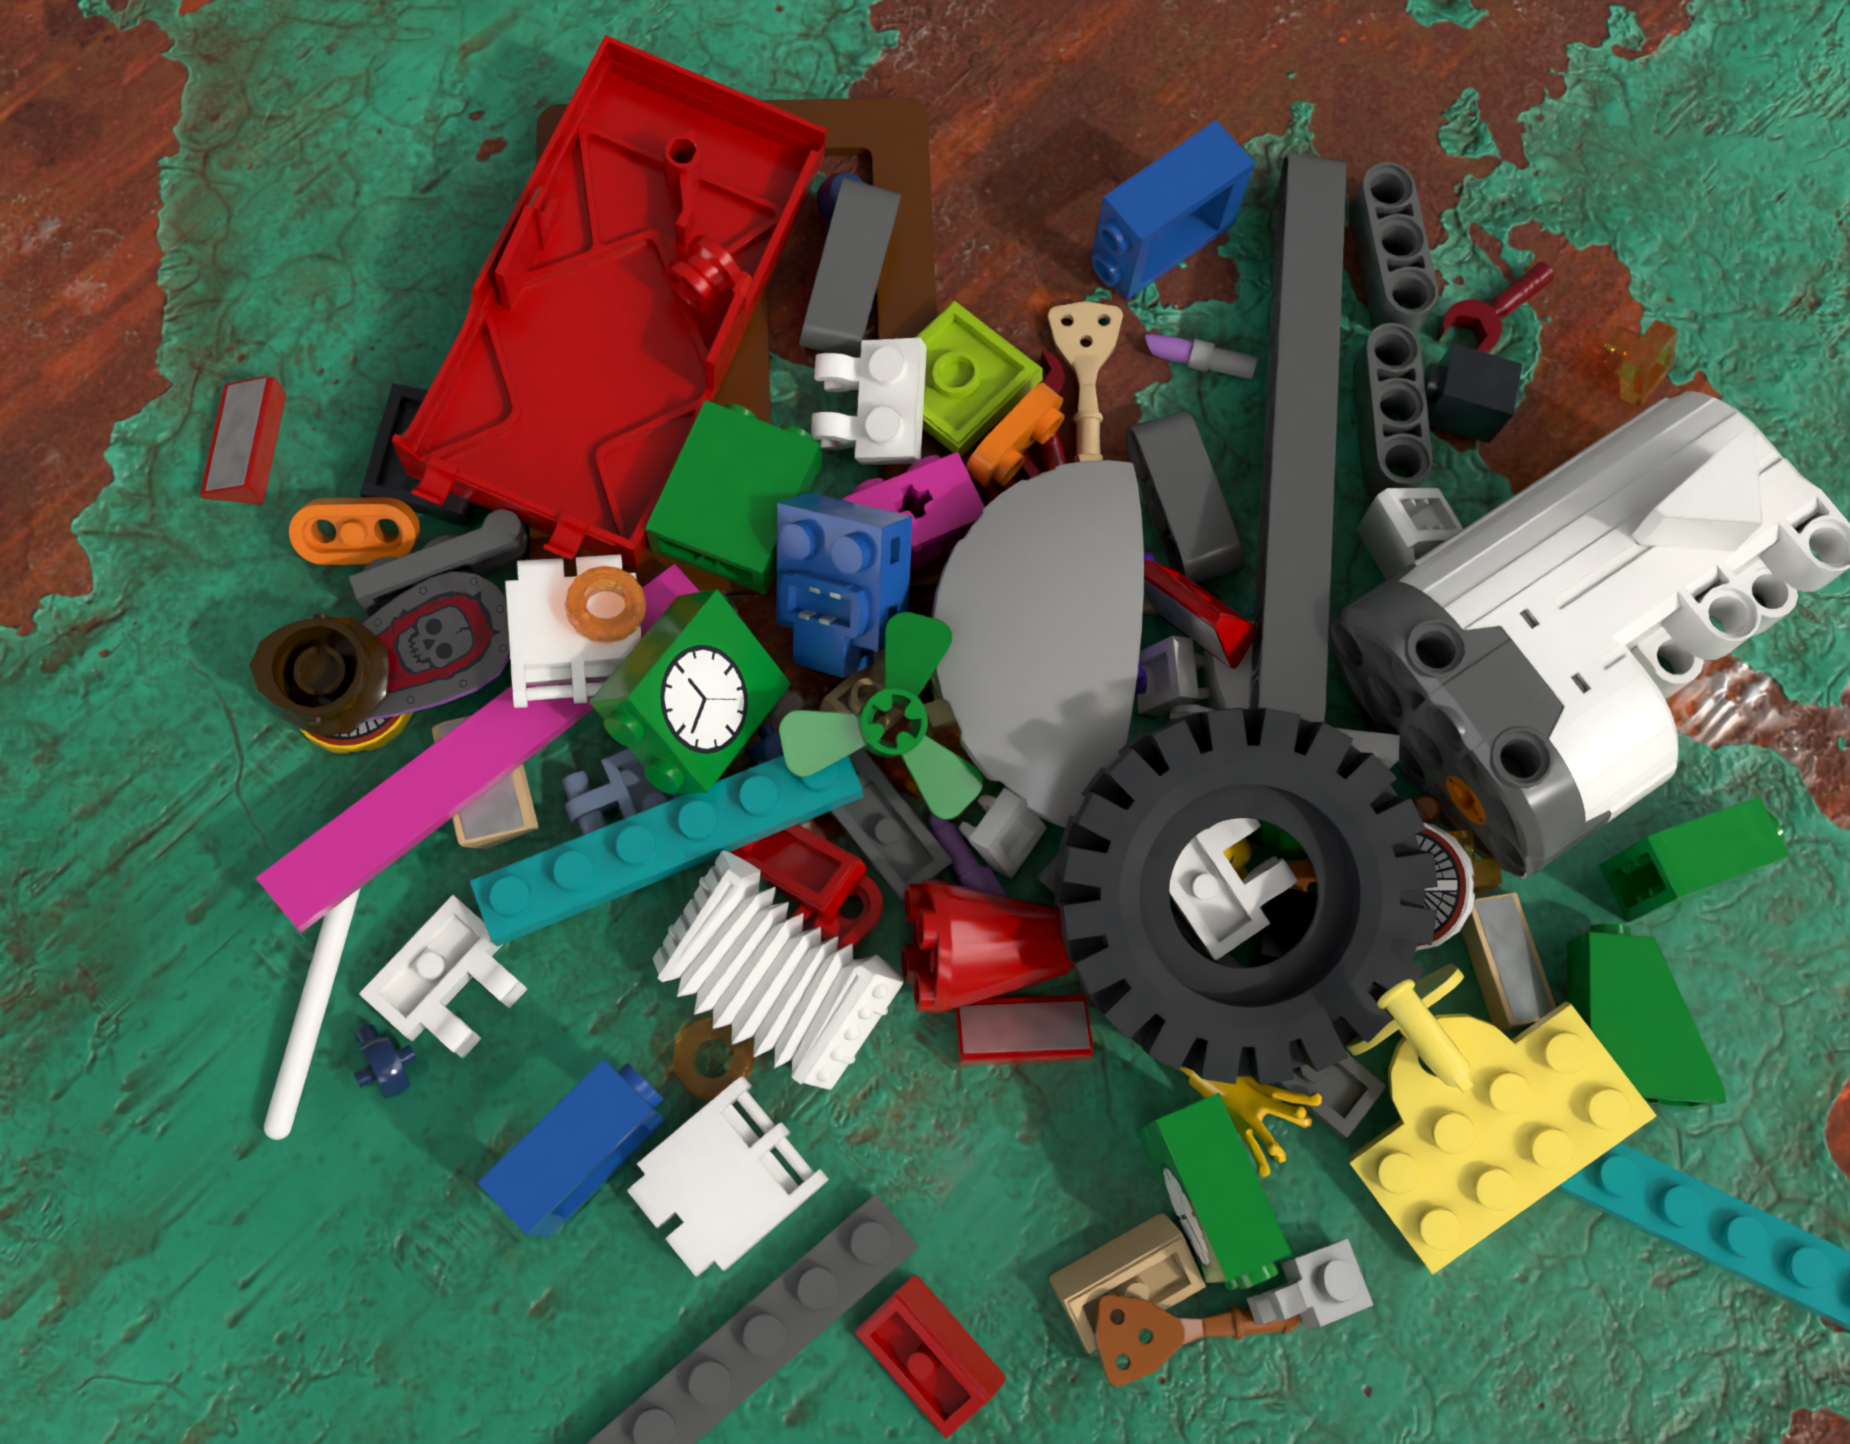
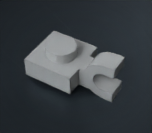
M1348 1239L1330 1243L1281 1262L1288 1283L1246 1298L1256 1326L1275 1319L1278 1321L1285 1320L1300 1314L1305 1330L1322 1327L1373 1306L1372 1299Z

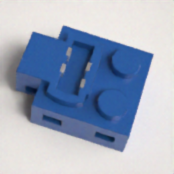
M810 492L777 503L776 624L793 628V664L845 678L874 664L873 651L879 652L884 649L885 627L888 621L898 613L909 612L912 516Z

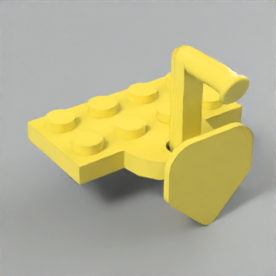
M1448 964L1417 980L1416 984L1413 980L1406 979L1392 987L1380 997L1377 1005L1380 1009H1384L1393 1019L1369 1043L1356 1036L1345 1044L1351 1054L1355 1056L1371 1049L1397 1030L1403 1036L1396 1045L1388 1067L1389 1095L1401 1119L1347 1157V1159L1432 1274L1439 1271L1657 1116L1574 1007L1566 1001L1512 1040L1506 1037L1493 1024L1467 1014L1433 1016L1428 1008L1448 994L1464 978L1462 972L1453 964ZM1418 1056L1433 1072L1424 1070L1421 1067Z

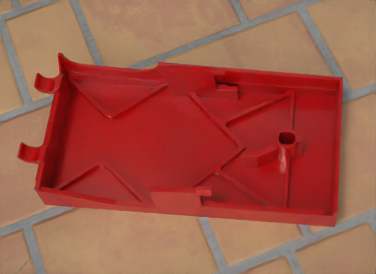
M605 35L472 287L471 303L464 324L408 429L402 435L394 434L392 438V443L406 474L421 480L418 487L412 489L411 494L440 506L444 503L449 493H452L492 511L500 509L510 510L516 514L521 523L552 535L549 542L544 544L543 547L547 551L569 560L575 557L580 547L600 556L621 554L622 565L636 570L649 543L645 527L704 401L707 400L713 403L822 165L828 129ZM697 235L706 236L719 244L733 258L741 270L735 287L733 289H724L718 295L717 306L710 314L706 315L697 312L687 305L673 291L664 276V270L672 261H682L688 255V245Z

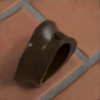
M316 613L312 619L297 621L278 628L260 641L249 665L258 692L280 708L283 718L304 731L319 735L330 736L352 733L388 697L390 651L367 627L353 617H328L327 614Z

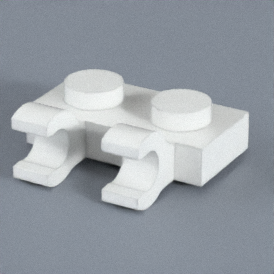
M922 339L862 340L861 358L837 353L816 355L814 379L816 381H824L825 391L846 392L859 390L857 417L835 412L812 414L811 436L814 440H821L820 447L822 449L842 450L855 448V459L861 465L913 464L921 459L927 346Z
M1230 819L1206 828L1187 844L1177 859L1172 872L1169 897L1210 958L1215 961L1269 925L1270 922L1260 909V906L1281 894L1298 881L1284 859L1278 860L1276 856L1257 866L1244 880H1241L1223 854L1224 850L1261 826L1257 819Z
M452 895L359 994L411 1041H414L427 1028L452 1052H456L461 1058H464L482 1038L451 1012L446 1005L472 977L479 981L508 1008L520 998L527 988L492 957L502 945L496 947L491 941L485 923Z

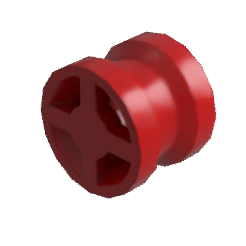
M697 235L689 243L688 255L682 261H672L664 270L665 279L673 291L687 305L704 315L710 314L718 304V295L724 289H733L741 274V270L733 258L719 244L703 235Z

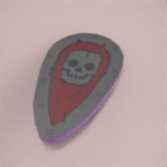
M448 572L430 577L394 598L361 623L390 651L388 697L365 721L399 716L445 704L480 690L499 676L510 659L507 600L500 588L477 574Z

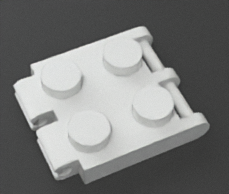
M621 554L576 557L577 576L575 577L564 576L563 558L517 561L518 580L505 581L514 708L528 707V701L572 697L574 698V704L587 703V696H594L639 643L641 640L636 573H623ZM590 681H600L598 683H586ZM563 683H572L571 685H558Z
M744 1076L739 1077L639 1161L637 1165L645 1175L627 1190L656 1228L659 1229L676 1214L682 1219L684 1223L675 1229L666 1240L695 1277L699 1276L714 1262L723 1271H726L829 1180L821 1169L814 1173L786 1139L790 1134L789 1130L782 1122L775 1125L748 1093L752 1086ZM736 1101L741 1104L765 1135L761 1139L733 1107L732 1104ZM776 1147L804 1183L800 1186L797 1185L770 1152L773 1148Z

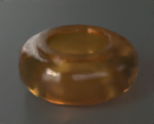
M600 566L588 569L574 579L567 590L565 610L569 623L579 635L591 642L610 644L623 641L637 631L645 618L647 602L643 587L633 575L621 568ZM598 592H614L622 597L625 602V608L615 617L607 619L598 618L586 608L588 600Z
M713 1017L698 1020L684 1030L676 1042L672 1059L675 1075L683 1088L697 1098L713 1100L741 1076H744L748 1081L752 1075L755 1062L751 1039L749 1038L732 1045V1024L712 1030ZM718 1039L725 1041L732 1049L734 1055L733 1065L728 1072L720 1077H704L696 1068L695 1053L700 1045L706 1041Z

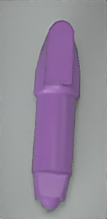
M930 813L928 824L933 837L953 860L951 868L958 878L959 885L1006 896L990 867L984 868L979 865L955 823L950 824L948 819H940Z

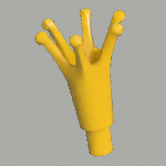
M1180 1067V1070L1190 1077L1189 1084L1204 1098L1220 1093L1237 1132L1246 1143L1257 1164V1174L1263 1178L1270 1175L1271 1170L1252 1133L1261 1139L1267 1148V1153L1274 1156L1276 1162L1282 1163L1286 1161V1153L1262 1123L1263 1116L1269 1113L1307 1128L1311 1126L1312 1119L1306 1114L1305 1108L1303 1106H1291L1279 1100L1310 1106H1318L1322 1102V1096L1318 1092H1313L1309 1095L1279 1089L1268 1084L1259 1085L1252 1077H1237L1236 1085L1201 1079L1194 1070Z

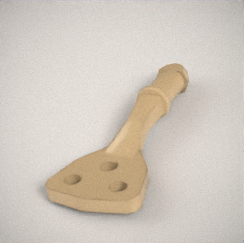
M1083 301L1055 306L1048 313L1047 320L1055 348L1075 373L1079 389L1078 412L1073 416V421L1076 424L1077 452L1074 462L1103 460L1100 449V423L1103 421V416L1099 413L1095 385L1098 371L1116 346L1123 318L1122 310L1117 306ZM1106 318L1110 324L1102 326L1098 323V320ZM1070 319L1073 324L1064 326L1061 320ZM1087 339L1091 342V345L1083 347L1080 341Z

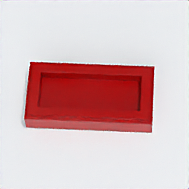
M799 824L730 852L761 871L760 881L771 888L776 887L775 890L829 922L868 870L860 858Z

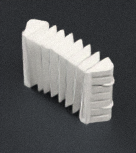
M722 851L715 861L716 865L711 867L705 877L700 878V886L694 893V899L689 901L683 910L684 914L680 915L676 923L669 926V934L663 941V946L659 947L652 958L659 974L657 978L662 982L681 978L677 997L697 993L694 1015L713 1009L712 1030L732 1024V1045L754 1037L753 1057L775 1048L774 1069L792 1060V1078L799 1084L805 1083L831 1090L847 1066L855 1062L856 1053L880 1017L888 1013L887 1007L905 980L878 955L853 960L852 944L837 950L838 936L821 942V927L802 932L803 913L786 920L789 902L772 905L776 887L759 892L761 871L734 854Z

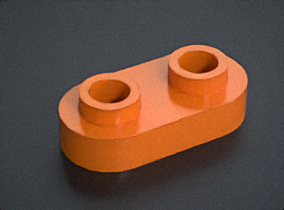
M1043 382L1036 385L986 436L974 451L966 465L969 476L984 488L990 487L995 482L1001 486L1007 484L1024 463L1025 456L1022 454L1035 440L1040 444H1044L1061 425L1064 415L1059 409L1063 398Z
M390 497L314 499L306 503L294 515L289 526V537L295 551L305 560L319 565L369 564L383 557L401 558L409 555L420 536V523L412 508L403 501ZM381 519L394 521L398 526L399 534L388 535L384 533L380 528L379 521ZM318 520L330 521L336 528V535H324L318 528Z

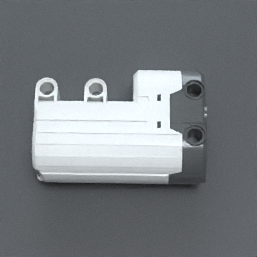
M1685 391L1679 396L1664 398L1652 404L1340 610L1336 617L1329 621L1328 633L1341 678L1358 706L1363 720L1377 733L1400 735L1399 760L1395 763L1400 772L1418 788L1422 795H1434L1439 799L1441 809L1438 817L1448 829L1452 830L1474 853L1491 865L1505 872H1510L1515 877L1525 879L1539 872L1673 776L1678 759V735L1673 716L1665 699L1673 696L1693 681L1701 672L1704 660H1716L1726 656L1748 638L1765 632L1789 614L1796 605L1798 599L1797 590L1814 592L1825 587L1850 568V523L1824 492L1802 477L1787 458L1784 459L1764 434L1745 415L1731 405L1712 396L1695 391ZM1745 427L1756 436L1763 524L1736 551L1640 545L1631 536L1660 502ZM1810 549L1814 550L1823 562L1815 558ZM1752 592L1759 595L1763 599V601L1766 604V608L1761 606L1755 600L1754 596L1752 595ZM1709 615L1721 621L1725 628V633L1713 626ZM1657 655L1664 657L1671 663L1674 674L1666 672L1660 666Z

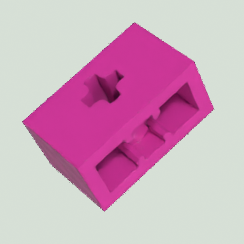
M958 452L940 458L938 455L924 457L913 463L906 473L886 481L882 478L867 480L856 486L849 496L843 498L844 501L912 516L910 570L950 554L955 544L965 537L971 526L982 515L981 511L985 508ZM911 508L916 516L923 515V517L915 519L910 511L903 512V510Z

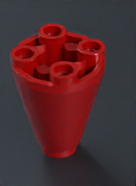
M937 879L923 880L921 883L907 884L905 887L904 911L907 923H913V944H903L901 972L905 984L913 983V1000L917 1012L925 1011L927 1014L946 1012L1068 974L1069 969L1075 968L1073 963L1067 958L1058 926L1062 925L1060 909Z

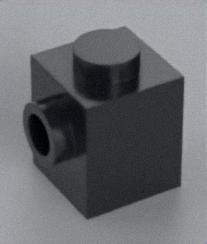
M1453 343L1439 363L1431 362L1424 372L1429 426L1490 444L1514 415L1522 363Z

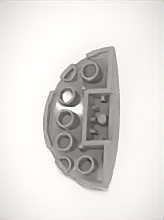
M1097 460L1056 466L1054 470L1041 473L1028 480H1021L1002 492L981 511L982 515L971 526L965 537L960 539L953 547L942 570L934 596L931 618L941 620L949 626L952 632V644L933 674L940 699L949 702L953 716L962 731L959 740L960 744L974 764L990 781L1002 782L1015 795L1026 802V810L1066 828L1070 815L1076 816L1085 799L1081 793L1101 767L1108 768L1120 756L1118 751L1126 746L1131 721L1142 633L1144 546L1138 484L1134 465L1129 462Z

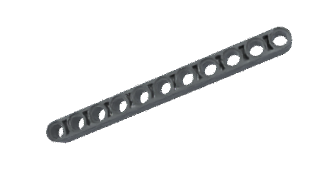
M1287 153L1282 164L1277 196L1254 625H1256L1255 629L1259 632L1252 642L1249 709L1269 708L1300 714L1301 719L1310 722H1323L1327 683L1346 161Z

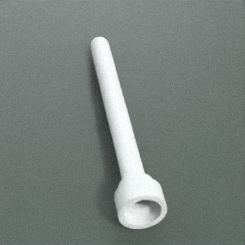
M360 889L324 916L264 1122L265 1134L271 1139H283L292 1129Z

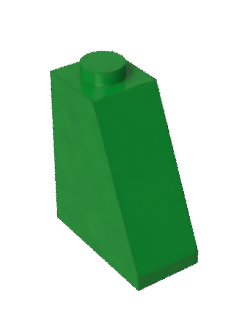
M1760 797L1649 835L1599 866L1629 923L1761 870L1790 855L1784 845V834L1780 823L1773 814L1766 811Z
M1595 924L1590 926V932L1568 942L1567 1002L1574 1007L1647 1104L1701 1109L1726 1103L1723 1083L1655 937L1631 935V927L1627 925Z

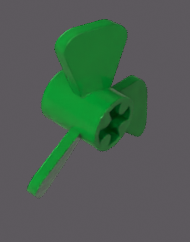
M902 612L894 615L885 627L884 690L879 691L867 700L858 713L794 710L785 715L779 726V737L788 770L796 776L808 777L862 747L879 757L892 758L900 755L930 812L940 819H952L958 816L981 792L983 786L982 775L971 763L925 735L928 717L923 703L918 698V695L952 644V632L949 626L941 620L911 612ZM892 706L899 710L905 708L903 712L904 717L908 720H913L907 723L906 732L903 731L896 735V748L895 742H887L881 739L884 734V727L879 723H873L877 709L887 712Z

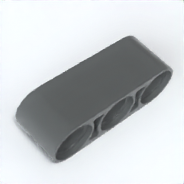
M1382 162L1375 164L1367 170L1349 210L1350 225L1370 322L1375 329L1381 324L1397 323L1411 329L1417 335L1438 298V286L1413 177L1403 166L1396 163ZM1377 199H1381V200H1383V201H1386L1388 204L1382 203V202L1378 201ZM1385 249H1390V250H1392V251H1395V252H1397L1400 256H1395V255H1393V254H1390V253H1388ZM1396 301H1402L1412 309L1401 307Z
M843 178L799 341L800 346L824 353H837L858 358L902 194Z
M1381 324L1371 332L1353 366L1352 374L1362 479L1365 492L1372 501L1386 488H1419L1432 468L1433 459L1421 346L1418 337L1411 329L1402 324ZM1376 356L1386 357L1392 360L1396 366L1386 365L1380 362ZM1381 410H1390L1396 413L1402 421H1392ZM1387 464L1399 466L1406 472L1408 478L1392 474L1387 468Z
M1182 411L1128 426L1125 435L1128 455L1131 463L1134 465L1136 478L1170 568L1181 572L1196 584L1243 570L1244 558L1238 533L1197 426L1190 413Z

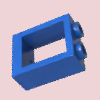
M1217 120L1103 196L1090 259L1092 260L1094 271L1100 280L1107 286L1112 287L1114 285L1126 300L1234 226L1255 162Z
M603 1059L477 1183L525 1234L549 1239L666 1122L654 1109L663 1098L628 1062L617 1071Z

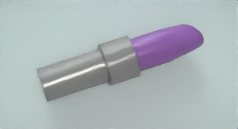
M1145 335L1147 345L1151 353L1156 357L1187 364V368L1203 372L1212 370L1252 380L1257 362L1256 356L1215 347V343L1199 339L1190 341L1166 335Z

